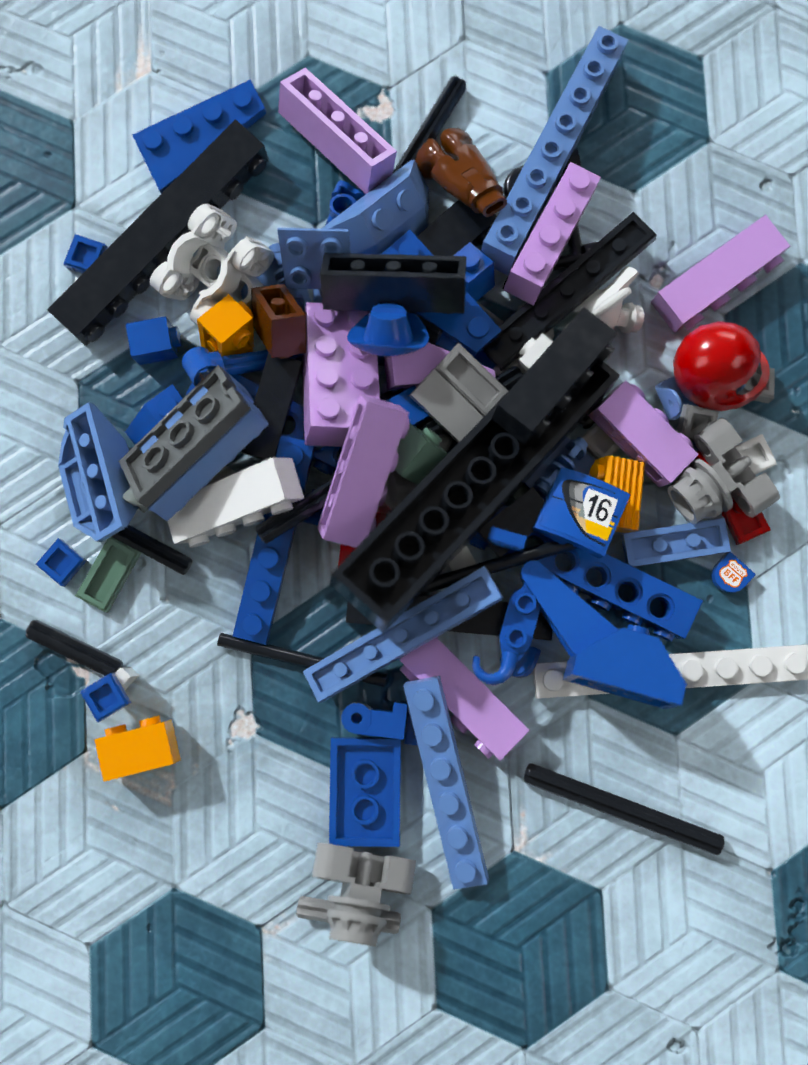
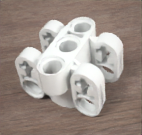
M210 204L200 205L191 214L188 221V228L191 232L181 235L173 243L167 261L160 264L154 270L149 281L150 285L161 295L176 300L187 299L196 290L199 281L204 283L208 289L198 292L200 297L193 305L190 313V320L197 326V319L228 294L237 302L242 301L252 309L251 288L263 287L256 277L262 275L274 259V252L261 241L248 236L241 240L230 253L224 250L225 243L233 236L236 230L237 222L225 211ZM198 250L197 255L193 258V254ZM221 264V272L217 278V268ZM245 284H247L248 295L243 300L241 297L242 287Z

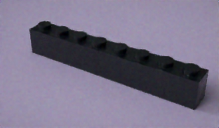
M235 119L86 269L47 311L85 346L90 342L98 340L104 333L105 326L113 318L120 317L127 310L128 303L137 294H142L149 288L152 273L160 264L167 261L173 243L181 235L191 232L188 228V221L195 209L202 204H210L221 209L229 200L236 199L242 193L244 185L253 176L256 177L263 172L268 161L265 145Z

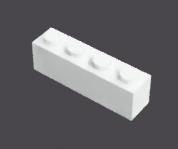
M272 457L203 487L186 503L183 509L175 513L168 520L174 544L189 543L190 548L205 545L210 542L209 537L216 534V537L226 536L237 531L236 526L242 523L244 526H250L264 521V514L271 512L272 515H277L292 510V503L304 499L293 459Z

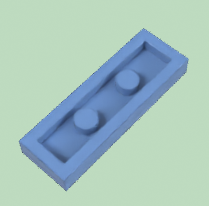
M725 518L700 521L696 524L687 523L621 534L625 563L632 567L731 552Z

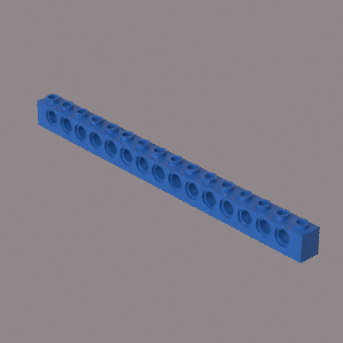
M238 374L231 375L246 388L252 399L255 400L259 384ZM191 383L186 395L195 388L193 383ZM292 401L287 420L294 421L296 428L291 434L285 436L305 440L304 406ZM324 446L319 450H315L313 456L315 463L313 467L331 476L333 471L335 472L343 447ZM504 504L502 508L490 520H492L495 516H497L508 506ZM537 531L532 532L526 538H533L540 545L554 541ZM479 533L469 542L470 545L481 550H485L486 546L489 547ZM579 548L563 552L571 560V567L567 572L561 571L556 567V555L537 560L577 595H579V592H582L592 597L591 604L606 611H609L612 607L622 612L621 618L631 624L641 626L643 622L655 628L653 631L654 635L669 642H672L674 638L686 639L703 602L606 553L604 557L598 559ZM510 550L504 555L511 554L516 551ZM590 568L597 569L602 575V582L598 587L591 586L586 579L587 571ZM622 583L628 584L632 588L633 596L629 602L622 601L618 595V588ZM654 598L660 600L664 606L663 614L658 618L650 612V603Z

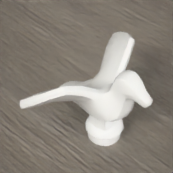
M625 266L613 283L604 290H596L573 311L579 313L585 307L612 329L618 326L623 333L638 332L644 322L643 308L639 305H634L632 302L625 303L622 306L624 298L632 293L628 286L639 275V272L632 267Z

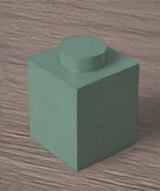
M410 424L406 437L400 439L396 451L398 452V463L395 470L401 476L418 485L448 454L439 445L442 439L427 427L421 431Z

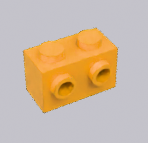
M226 295L197 319L201 347L208 349L210 352L218 351L221 356L253 352L254 316L250 308L244 302H237L231 295Z
M159 715L139 720L140 727L128 731L126 724L104 729L106 736L94 739L103 782L172 765L180 761L181 758L172 719L161 722Z

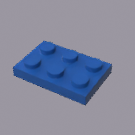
M331 737L329 844L356 847H400V739Z

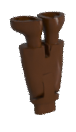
M460 128L445 129L440 136L442 148L434 139H428L422 145L415 161L425 179H433L460 202L471 208L475 213H481L484 217H489L506 206L507 200L503 196L502 187L498 184L488 162L478 148L473 145L472 138L466 131Z

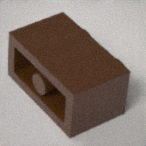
M285 284L251 288V306L254 316L253 327L271 357L285 359L296 354L306 353V315Z

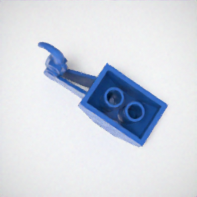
M536 560L528 561L523 565L520 571V580L523 586L511 595L499 636L502 655L500 669L494 674L486 673L480 666V657L478 655L473 657V671L480 681L489 685L504 683L511 677L517 662L530 647L539 612H541L570 657L567 660L563 676L564 681L662 709L682 706L687 685L660 639L649 635V629L637 625H628L627 629L621 628L618 630L551 573L541 562Z

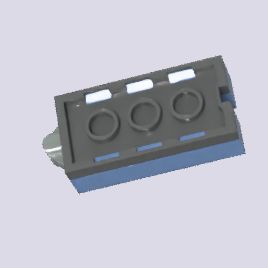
M217 365L119 460L130 485V488L123 494V499L131 505L139 507L138 509L144 513L148 509L166 521L183 509L197 492L207 486L218 472L228 463L232 462L236 455L253 439L257 438L262 430L269 425L260 409L253 404L254 400L246 388Z

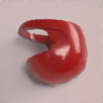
M718 321L699 326L684 337L673 359L674 376L681 392L690 402L709 410L727 411L741 408L750 403L765 389L770 376L769 363L765 355L760 351V343L747 328L731 322ZM760 363L762 374L759 383L750 392L737 394V389L750 380Z

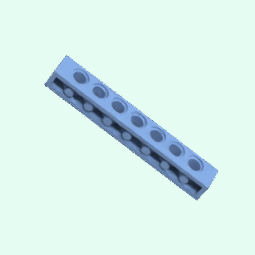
M598 26L507 196L506 206L499 211L483 241L481 252L494 261L495 270L509 276L513 265L561 177L573 150L576 148L619 66L628 39L601 26Z

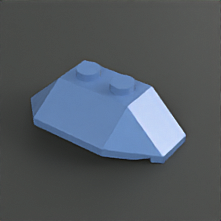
M415 159L407 162L321 229H349L351 254H381L408 230H411L417 237L429 226V187Z
M88 402L64 418L63 428L66 431L61 442L58 467L73 526L92 537L93 540L102 542L126 528L139 507L131 505L123 499V494L130 488V485L119 460L129 452L127 442L95 404Z

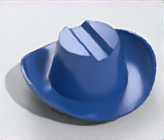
M383 303L374 306L371 312L365 315L349 331L347 339L351 345L366 353L392 357L413 353L422 349L429 341V334L425 325L416 314L406 312V309L398 304Z

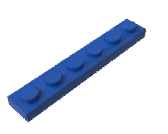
M281 435L275 458L293 459L304 495L316 446L305 445V440ZM271 512L263 515L264 521L273 516ZM296 526L269 543L262 542L257 534L233 637L264 645L268 643Z

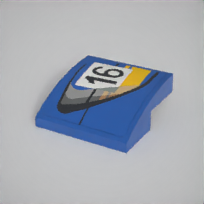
M561 467L557 472L532 529L561 545L570 543L600 559L605 556L631 494L597 478Z

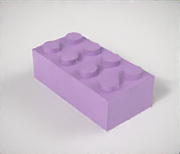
M306 302L304 309L306 315V353H302L305 445L343 447L359 395L362 394L380 399L377 356L354 347L347 339L349 331L371 311L323 310V303Z

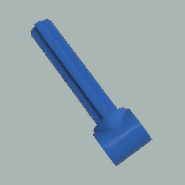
M194 347L183 356L182 367L196 387L217 365L230 375L264 370L268 350L221 356L218 351L210 352L204 347ZM296 354L290 358L302 361V354Z

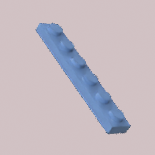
M484 566L402 613L385 633L376 628L307 668L303 673L317 702L323 703L504 598L490 572Z
M440 675L406 682L403 685L453 890L487 885L489 875Z

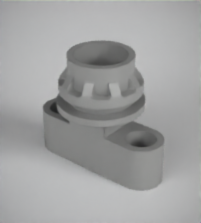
M723 418L718 419L694 436V442L708 464L701 459H695L689 464V467H686L679 474L677 481L668 487V494L674 506L692 524L698 523L703 518H716L722 512H727L733 507V499L740 509L751 518L780 499L776 486L766 472L756 477L749 467L752 463L750 457H742L735 446L743 440L733 426Z
M318 843L312 877L342 883L340 896L328 895L327 901L335 903L334 909H327L326 917L331 927L329 939L376 947L378 935L387 925V919L381 917L382 911L390 912L391 907L390 905L380 903L382 890L411 895L416 861L396 856L383 857L373 855L370 852L353 851V848Z

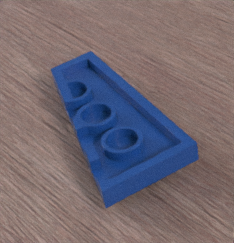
M250 79L132 134L162 194L235 119L248 129L262 118L266 111Z
M408 230L381 253L392 255H433L411 230ZM467 291L464 313H416L443 330L442 334L456 344H461L474 356L502 332L501 328Z

